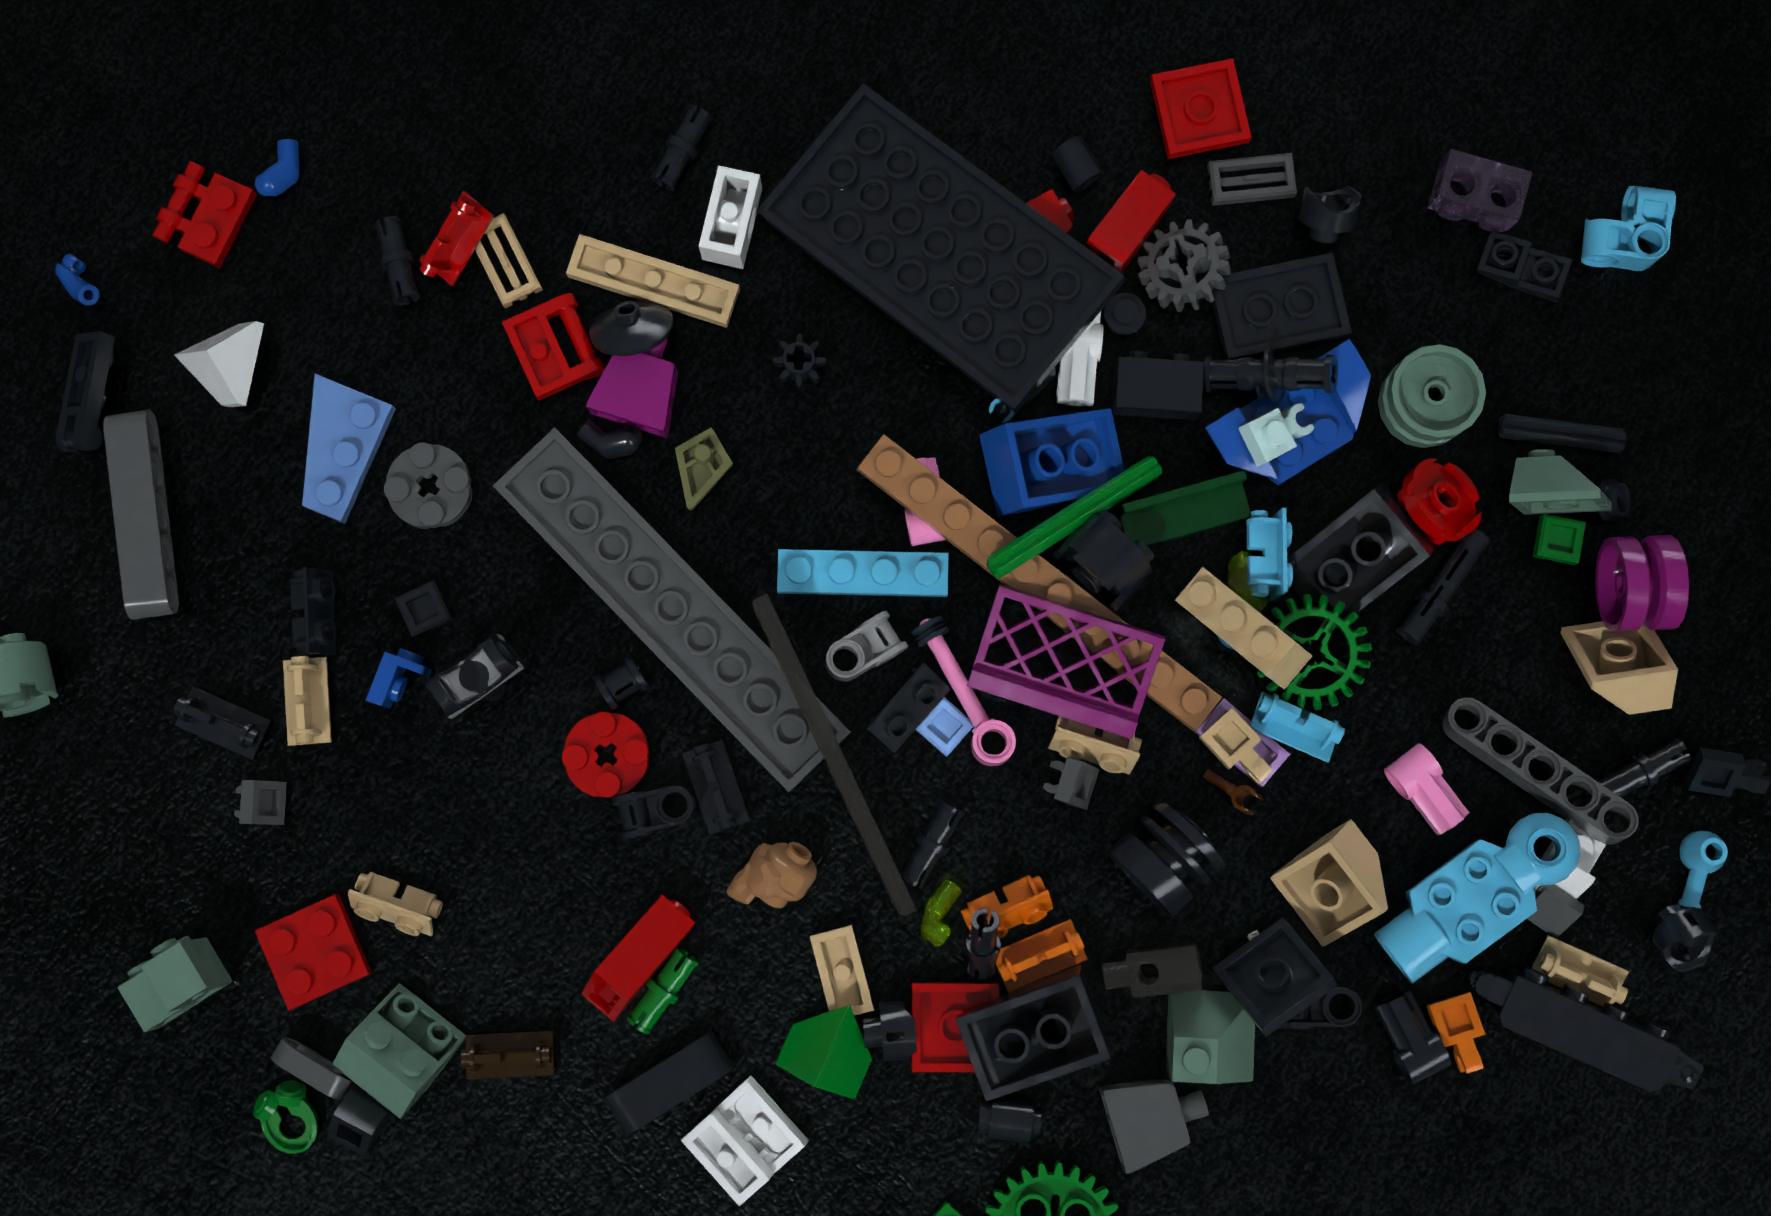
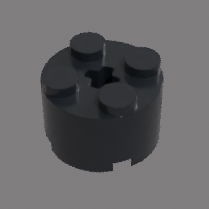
M1104 510L1099 516L1092 514L1081 526L1077 527L1053 552V559L1057 562L1062 558L1067 565L1062 570V573L1099 602L1101 599H1104L1111 603L1108 609L1115 612L1152 573L1150 562L1154 559V554L1143 542L1139 540L1133 542L1121 531L1123 526L1113 514Z

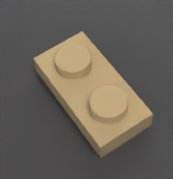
M852 925L811 935L810 940L829 1011L850 1005L854 1016L874 1011Z

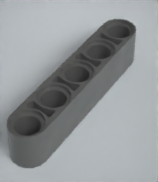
M151 410L107 415L103 423L122 594L126 613L131 620L176 614L179 607V598L156 417Z
M1461 698L1455 701L1445 713L1443 729L1452 741L1597 841L1613 845L1630 837L1636 831L1639 824L1638 814L1630 803L1474 698ZM1459 711L1470 713L1474 717L1475 728L1471 730L1460 728L1454 720V714ZM1502 736L1506 738L1512 746L1511 754L1500 755L1496 753L1491 745L1492 737ZM1539 761L1547 767L1549 777L1546 781L1536 780L1530 775L1528 770L1530 762ZM1567 787H1577L1584 792L1586 803L1583 807L1574 806L1568 801L1566 797ZM1606 812H1613L1621 817L1623 821L1621 833H1614L1606 827L1604 823Z

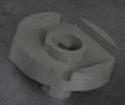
M418 443L402 452L394 460L387 473L384 493L389 500L391 508L402 520L414 527L429 529L440 526L445 527L460 519L471 503L473 488L471 487V474L468 466L455 452L441 445ZM432 476L438 477L435 485L440 489L436 495L428 493L425 497H422L420 495L422 487L419 485L423 478L430 479Z

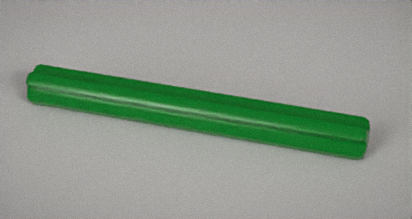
M1147 456L991 554L986 560L987 568L995 578H1002L1071 534L1092 514L1099 516L1104 510H1109L1158 479L1163 472L1161 465L1155 457Z

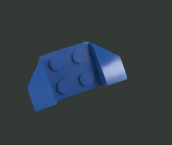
M1348 339L1317 358L1325 359L1326 355L1336 356L1338 381L1335 393H1326L1324 389L1285 390V394L1279 402L1271 401L1268 395L1265 399L1257 398L1240 410L1236 408L1205 427L1226 464L1266 476L1275 484L1280 485L1350 442L1358 428L1371 378L1369 370L1351 340ZM1295 404H1303L1304 409L1296 414V422L1301 427L1313 424L1314 430L1308 435L1294 439L1297 447L1267 463L1256 466L1238 428L1276 408H1279L1280 412H1282L1284 409Z

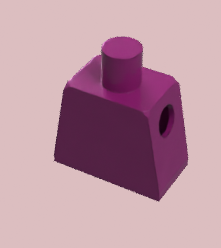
M668 338L657 347L641 354L612 356L588 399L586 407L591 415L626 426L633 425L642 431L668 438L678 377L675 364L662 360Z

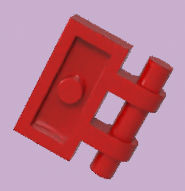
M189 161L183 175L178 174L173 183L176 189L167 207H161L156 217L159 223L152 236L168 244L174 231L177 230L184 234L178 245L179 249L221 268L257 194L252 189L217 173L214 174L208 187L199 184L205 168ZM191 197H194L201 201L190 221L183 218L182 215Z

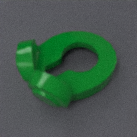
M295 1080L284 1081L276 1087L275 1092L265 1090L256 1100L253 1116L261 1121L264 1135L275 1148L285 1153L297 1154L304 1152L312 1145L318 1133L319 1122L313 1106L306 1099V1086L304 1083ZM279 1105L287 1107L291 1115L298 1116L305 1122L306 1128L301 1135L289 1137L283 1134L280 1129L282 1116L277 1109Z

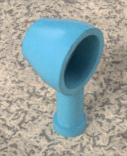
M1709 831L1692 832L1683 839L1680 845L1681 860L1690 870L1682 899L1678 901V905L1684 909L1691 907L1701 908L1699 903L1708 873L1717 871L1726 861L1728 855L1727 846L1715 833ZM1709 844L1715 849L1713 859H1709L1705 852Z

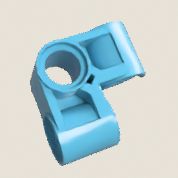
M1629 186L1622 202V221L1585 219L1581 262L1592 267H1613L1633 271H1643L1650 268L1668 251L1670 246L1672 218L1676 205L1675 192L1649 187ZM1637 240L1647 243L1651 249V254L1644 253L1639 248Z

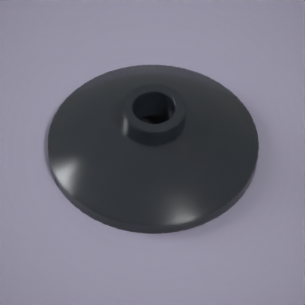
M638 299L624 301L607 308L595 318L590 327V338L594 347L602 353L612 356L637 355L647 352L664 342L673 330L674 320L667 306Z

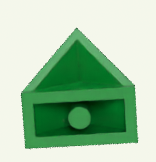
M850 1005L793 1023L776 1061V1065L813 1087L855 1100L872 1057L868 1048H865V1041Z

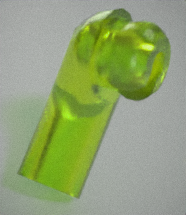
M1241 551L1233 556L1228 564L1227 587L1260 613L1270 600L1267 597H1254L1251 595V589L1247 588V558L1255 555L1249 551Z
M949 880L942 882L926 904L920 929L922 938L925 941L928 939L936 947L942 946L951 934L950 927L941 921L962 893L961 889Z

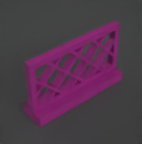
M1000 584L967 686L1133 739L1138 725V717L1165 642V636ZM1004 598L1022 602L1030 617L1008 627L1000 613ZM1031 606L1041 608L1044 610L1035 614ZM1052 613L1064 616L1071 630L1049 640L1039 620ZM1073 619L1084 622V624L1076 627ZM998 621L1002 631L993 635L996 622ZM1033 623L1043 644L1022 654L1012 633ZM1094 626L1105 629L1112 643L1090 654L1080 633ZM1114 632L1125 635L1126 637L1117 640ZM1006 636L1016 657L1003 664L986 659L985 656L989 644ZM1075 636L1085 657L1063 667L1053 646ZM1136 639L1153 644L1149 658L1131 667L1122 646ZM1116 649L1126 670L1104 680L1094 660ZM1047 650L1057 670L1044 677L1033 674L1026 660ZM1020 663L1023 670L1014 668L1012 666ZM1089 663L1099 683L1085 690L1074 687L1067 673ZM1145 669L1139 682L1135 673ZM1061 676L1065 684L1054 681V679ZM1130 676L1137 689L1133 705L1114 700L1108 686ZM1103 690L1106 697L1094 693Z

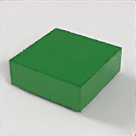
M1548 514L1541 515L1539 517L1533 557L1571 565L1579 564L1586 522Z

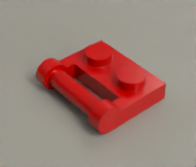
M573 293L558 296L502 322L533 392L539 401L579 382L601 375L606 368L603 358L597 357L576 311L578 303ZM555 316L561 317L581 360V364L570 368L548 321Z

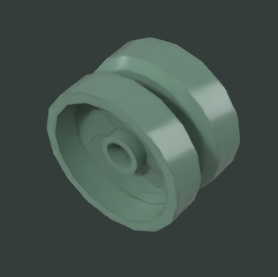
M1440 344L1421 347L1397 364L1382 382L1378 397L1381 420L1393 436L1407 445L1420 448L1441 446L1472 426L1482 412L1486 396L1483 374L1473 359L1457 348ZM1428 393L1433 396V400L1429 397Z

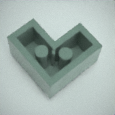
M185 936L177 941L175 938L169 939L151 950L154 958L131 969L127 973L130 980L117 988L142 1030L148 1032L159 1029L227 986L233 980L207 937L191 940L189 936Z

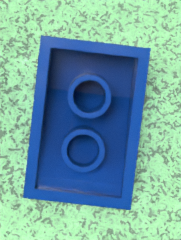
M1111 408L1006 423L979 434L997 517L1074 503L1125 471Z

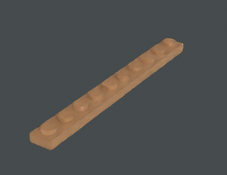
M884 434L856 469L991 575L992 573L987 568L986 560L991 554L1017 539L1012 533ZM1039 554L1002 578H996L1005 586L1127 624ZM1034 607L1039 612L1044 610L1041 608ZM1056 613L1046 616L1063 631L1068 632L1071 630L1064 616ZM1073 619L1076 627L1084 624V622ZM1097 626L1080 633L1088 650L1092 653L1112 643L1107 631ZM1114 632L1117 640L1126 637L1125 635ZM1136 639L1122 646L1131 667L1149 658L1153 644ZM1116 649L1099 657L1117 673L1126 670ZM1161 651L1146 695L1192 731H1197L1222 697L1165 652ZM1145 669L1135 673L1139 682ZM1130 676L1127 677V678H1125L1126 680H1128L1130 683H1132V684L1134 685V683H1133L1132 679L1130 678Z

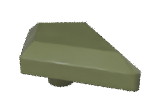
M712 427L675 448L686 506L690 511L699 504L733 465Z

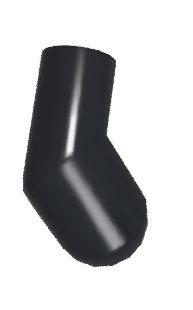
M588 420L577 434L578 438L608 459L631 455L638 449L643 440L642 432L636 426L627 425L623 429L606 433L591 420Z

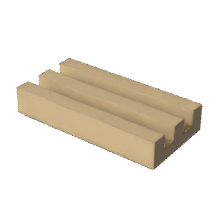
M503 213L493 218L484 234H487L514 290L506 292L481 240L475 250L503 306L507 308L513 305L512 302L518 299L522 301L528 298V294L532 292L536 294L543 289L505 214ZM502 227L529 283L521 285L494 229Z

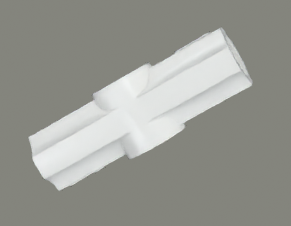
M1101 311L1060 360L1056 393L1058 404L1070 407L1093 406L1096 368L1097 362H1100L1103 344V324H1100Z

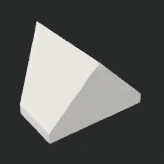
M254 321L235 325L174 355L221 405L226 407L246 406L264 323Z

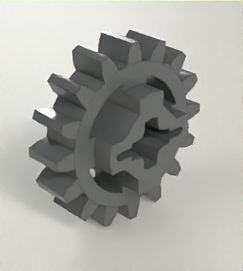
M1187 219L1184 229H1178L1173 221L1170 222L1169 233L1164 234L1158 229L1154 231L1157 238L1155 244L1151 242L1143 244L1148 256L1138 257L1139 266L1143 270L1138 275L1142 285H1147L1145 290L1148 297L1153 299L1158 296V301L1162 308H1166L1173 301L1177 312H1182L1184 304L1189 302L1194 310H1198L1199 299L1204 297L1212 303L1215 300L1212 290L1214 288L1225 289L1226 284L1222 276L1231 274L1229 262L1226 261L1230 258L1227 246H1222L1221 234L1217 232L1211 235L1208 224L1204 223L1198 230H1195L1192 220ZM1182 256L1185 257L1188 264L1186 267L1187 275H1184L1181 265H1183L1181 261Z

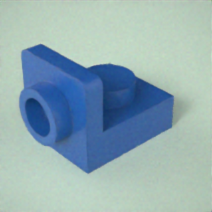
M400 648L397 656L384 652L366 701L391 708L393 701L399 702L405 691L407 678L403 677L406 669L427 677L430 676L432 669L422 665L423 656Z

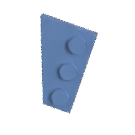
M315 374L302 506L344 524L346 523L396 410L393 405Z

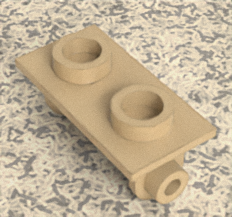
M308 656L291 657V660H283L288 746L332 742L327 657L309 658Z
M1058 716L1055 726L1056 731L1048 749L1058 751L1065 758L1086 760L1100 765L1105 771L1111 773L1123 772L1130 775L1139 759L1140 753L1138 752L1142 739L1136 738L1135 733L1133 739L1105 730H1103L1102 737L1094 735L1096 727Z
M370 872L368 875L363 873L359 875L355 884V890L360 892L349 889L350 905L358 916L374 922L381 918L395 923V927L398 930L412 936H418L420 933L429 936L433 935L432 918L430 916L437 918L443 905L442 901L436 900L437 895L407 885L402 898H396L395 895L400 882Z
M1550 935L1545 939L1531 967L1549 977L1548 983L1562 989L1565 984L1576 987L1590 995L1589 1001L1602 1007L1605 1002L1610 1005L1614 1002L1622 1004L1628 993V989L1622 986L1629 973L1628 970Z

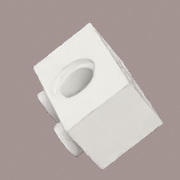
M718 165L699 242L702 260L740 269L744 268L757 215L756 210L758 209L762 194L759 174Z

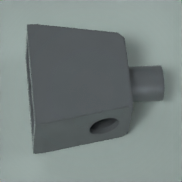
M1168 1078L1099 1086L1121 1167L1126 1174L1145 1167L1190 1144L1186 1122L1209 1116L1206 1101L1201 1090L1177 1096L1175 1086Z

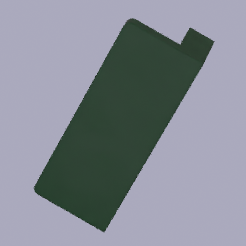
M1240 471L1122 504L1116 511L1118 520L1123 526L1121 531L1133 542L1139 540L1149 547L1249 519L1251 511L1242 485L1247 480L1245 471Z

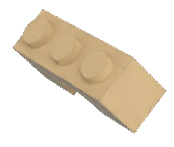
M1204 567L1200 569L1175 600L1283 689L1289 685L1312 657L1309 652Z

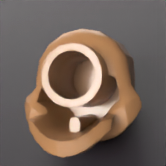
M797 842L789 844L775 843L773 845L763 843L754 850L751 859L745 867L735 875L726 893L731 898L744 904H749L756 896L772 907L783 908L788 901H798L803 898L815 881L817 868L811 859L812 854L805 846Z

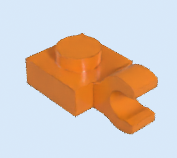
M1464 992L1427 1004L1426 1008L1435 1033L1445 1047L1451 1045L1454 1047V1056L1459 1071L1468 1074L1483 1069V1063L1473 1038L1485 1035L1471 992Z

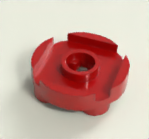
M1430 458L1422 461L1406 474L1403 480V487L1397 493V501L1400 507L1408 512L1415 524L1424 531L1426 538L1435 545H1441L1446 541H1458L1475 530L1481 521L1482 512L1476 515L1475 503L1480 500L1475 485L1465 472L1450 462L1442 466L1434 463L1437 459ZM1438 496L1443 497L1445 500L1444 504L1439 500Z
M598 712L585 717L572 728L565 741L562 761L570 780L581 791L591 796L612 798L629 793L641 783L649 769L650 750L644 731L632 719L617 713ZM611 743L614 744L617 748L614 752V756L618 759L614 765L606 762L600 766L597 763L599 754L596 752L597 748L600 745L608 747Z

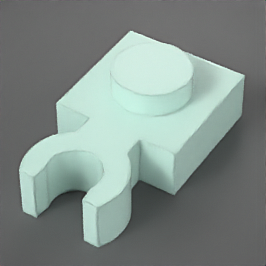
M1295 404L1284 409L1282 412H1280L1279 408H1276L1238 428L1256 466L1267 463L1297 447L1294 439L1308 435L1314 430L1313 424L1301 427L1296 422V414L1304 409L1303 404Z

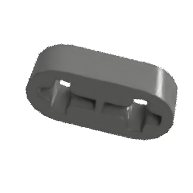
M287 1037L281 1039L270 1057L274 1063L287 1072L335 1099H342L352 1083L350 1078L332 1065L333 1062L305 1045Z

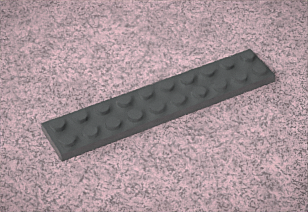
M555 427L493 485L788 792H791L851 733Z

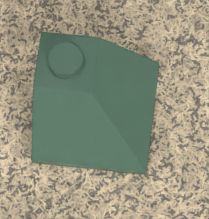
M1532 450L1528 452V457L1516 458L1509 501L1524 515L1612 511V502L1561 455L1555 456L1554 450Z
M1169 988L1165 1076L1172 1082L1223 1084L1253 1081L1255 1023L1229 991Z

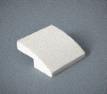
M750 1075L686 1134L681 1141L740 1206L769 1181L777 1170L804 1148L809 1140Z

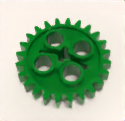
M1056 1160L1052 1172H1047L1043 1162L1038 1161L1037 1174L1033 1175L1030 1174L1024 1165L1021 1166L1022 1180L1017 1182L1011 1176H1005L1009 1190L1004 1192L994 1188L993 1194L999 1201L998 1206L985 1204L984 1207L985 1212L990 1216H1022L1020 1210L1024 1202L1029 1199H1037L1044 1203V1210L1040 1216H1051V1198L1056 1194L1059 1196L1056 1216H1064L1067 1208L1073 1204L1086 1206L1087 1216H1110L1119 1208L1115 1201L1102 1202L1109 1192L1105 1185L1095 1190L1092 1189L1096 1179L1094 1174L1089 1173L1080 1180V1168L1076 1164L1070 1168L1068 1174L1063 1173L1060 1160Z

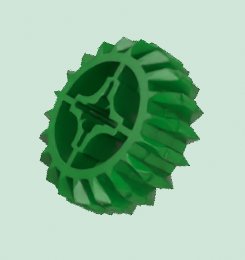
M1309 594L1303 595L1304 608L1297 609L1295 601L1289 598L1286 600V605L1290 610L1289 614L1284 616L1277 607L1271 610L1273 616L1279 620L1275 626L1301 644L1308 641L1311 645V640L1318 641L1324 632L1320 640L1319 651L1324 654L1325 658L1331 660L1332 664L1322 660L1316 663L1313 659V664H1306L1304 669L1289 683L1282 692L1280 700L1287 702L1292 693L1297 694L1296 706L1303 709L1306 697H1312L1314 710H1321L1322 703L1320 697L1327 695L1329 703L1333 707L1337 706L1339 703L1334 694L1335 691L1341 689L1343 694L1350 698L1353 695V691L1346 685V682L1350 678L1358 684H1363L1364 678L1361 675L1354 673L1356 665L1362 668H1370L1371 662L1365 659H1358V652L1371 651V644H1357L1356 640L1357 637L1364 636L1368 632L1367 628L1363 626L1355 630L1351 629L1349 625L1357 620L1358 614L1352 612L1345 619L1341 618L1339 615L1345 606L1341 601H1338L1333 610L1329 611L1326 609L1328 596L1321 595L1318 607H1312V599ZM1320 616L1325 618L1316 632L1309 637H1299L1285 629L1291 622L1302 617ZM1336 625L1343 632L1347 641L1348 658L1346 664L1334 658L1328 651L1327 643ZM1316 667L1327 668L1339 675L1335 680L1321 687L1308 688L1300 686L1304 677L1306 678L1307 674ZM1260 670L1257 671L1260 678L1266 677ZM1271 681L1266 686V689L1269 692H1273L1279 685Z

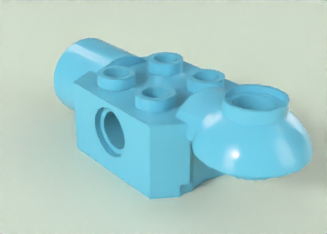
M1534 813L1520 819L1512 827L1506 841V846L1503 848L1481 839L1474 841L1406 891L1408 909L1375 932L1376 939L1411 983H1414L1448 957L1459 963L1466 964L1537 911L1535 886L1554 885L1567 879L1576 869L1580 858V843L1573 827L1561 817L1549 813ZM1541 836L1549 838L1555 845L1554 857L1549 861L1540 860L1534 853V843Z

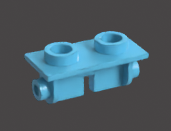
M1281 508L1272 518L1268 517L1267 511L1255 510L1251 512V518L1246 520L1247 550L1262 551L1263 557L1249 556L1247 558V588L1251 589V595L1254 597H1266L1270 591V601H1276L1291 587L1293 568L1291 563H1287V548L1292 540V525L1290 522H1287L1286 508Z
M1263 691L1260 694L1250 723V727L1254 731L1327 763L1330 761L1335 743H1340L1345 732V728L1339 725V721L1335 719L1329 721L1280 700L1279 695L1275 693L1272 696Z

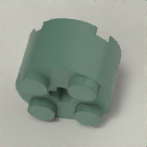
M13 633L0 637V711H2L3 718L26 714L49 705V696L56 699L58 693L47 646L40 641H27L24 633Z

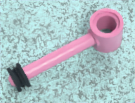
M937 616L933 619L927 618L921 621L920 625L911 633L913 636L918 635L915 640L920 639L917 643L919 647L928 644L975 728L972 730L973 737L971 740V750L974 757L980 763L987 766H998L1005 763L1014 752L1016 746L1013 730L1002 721L995 720L994 718L990 720L973 689L967 686L968 680L943 638V635L949 632L948 627H942L945 623L940 624L943 620L942 617ZM989 732L999 733L1005 740L1004 751L997 755L986 753L981 745L983 735Z

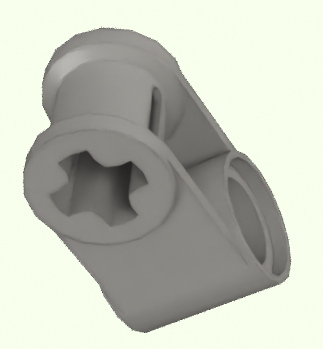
M887 610L865 621L853 632L830 646L826 654L825 666L832 678L845 682L853 680L871 668L889 661L909 647L906 641H900L888 622L890 615ZM876 631L879 632L880 636L882 637L883 641L885 642V644H886L887 646L884 645V643L882 642L881 638L879 637V635H878V633H877ZM841 650L851 651L856 656L857 665L853 670L841 671L834 666L833 656Z

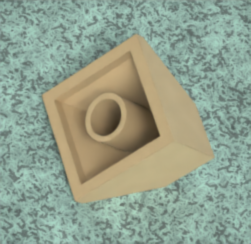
M1603 621L1562 627L1561 635L1592 690L1629 715L1672 708L1678 668L1654 630H1649L1642 624L1639 630L1611 632L1605 627Z
M1352 819L1319 838L1270 877L1322 947L1383 914L1388 909L1378 853Z

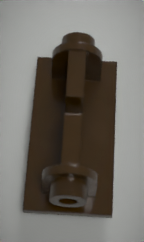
M553 1031L465 1035L466 1050L461 1052L462 1068H466L467 1079L554 1075Z

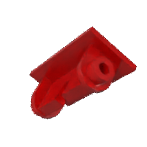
M464 191L457 202H452L450 206L452 210L441 227L439 234L434 239L426 255H422L419 259L422 263L419 268L422 273L429 277H435L437 273L451 286H454L494 218L493 214Z

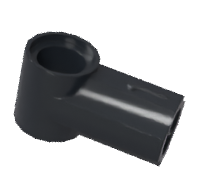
M1406 989L1394 993L1374 1005L1395 1047L1393 1049L1394 1058L1402 1074L1411 1085L1451 1066V1060L1445 1046L1433 1030L1430 1031L1410 990Z

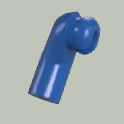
M282 139L277 142L278 162L266 169L262 174H259L255 179V187L259 194L263 196H278L298 181L300 175L298 141Z
M72 254L65 255L61 264H56L55 274L72 298L84 305L95 304L99 299L98 289L79 277L85 271L86 264Z

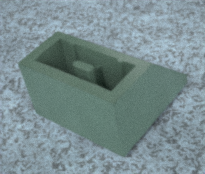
M399 983L345 1039L332 1065L401 1119L427 1090L465 1041V1034Z

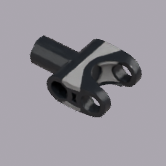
M492 634L479 643L476 650L464 660L445 671L436 673L424 683L447 717L454 719L481 699L489 701L499 699L506 692L508 680L524 670L525 666L503 636Z

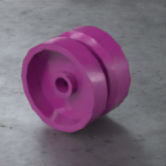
M1672 535L1648 536L1643 538L1641 543L1634 537H1610L1604 540L1599 549L1596 562L1595 586L1599 613L1605 627L1611 632L1639 630L1642 624L1649 630H1672L1680 626L1688 606L1689 577L1684 551L1675 537Z

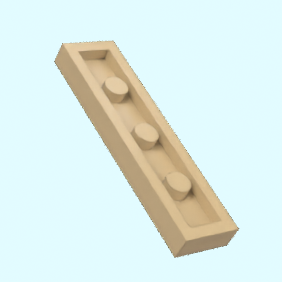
M581 234L578 236L566 271L569 278L638 300L664 305L669 310L726 328L728 327L740 292L739 284Z

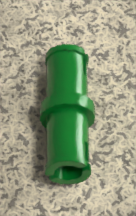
M676 947L673 955L656 978H650L646 984L649 989L632 1013L626 1018L632 1026L636 1023L639 1024L636 1029L644 1034L649 1035L652 1031L651 1029L668 1005L676 1003L680 997L677 992L694 968L700 963L694 956L687 957L689 953L684 949Z

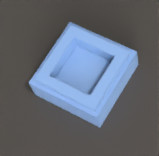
M944 697L915 730L947 757L973 728V724L969 718Z

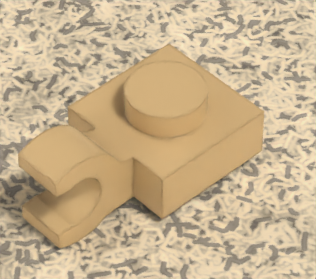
M1233 707L1199 737L1228 770L1239 762L1257 784L1261 783L1273 772L1272 768L1253 749L1262 739Z

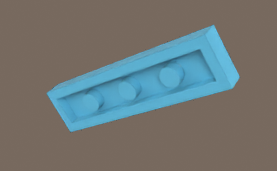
M778 549L777 592L780 594L947 597L948 553Z

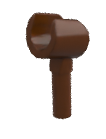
M1209 769L1203 775L1205 780L1230 796L1233 806L1244 814H1254L1243 806V800L1246 796L1253 794L1263 801L1262 795L1250 786L1241 785L1238 787Z

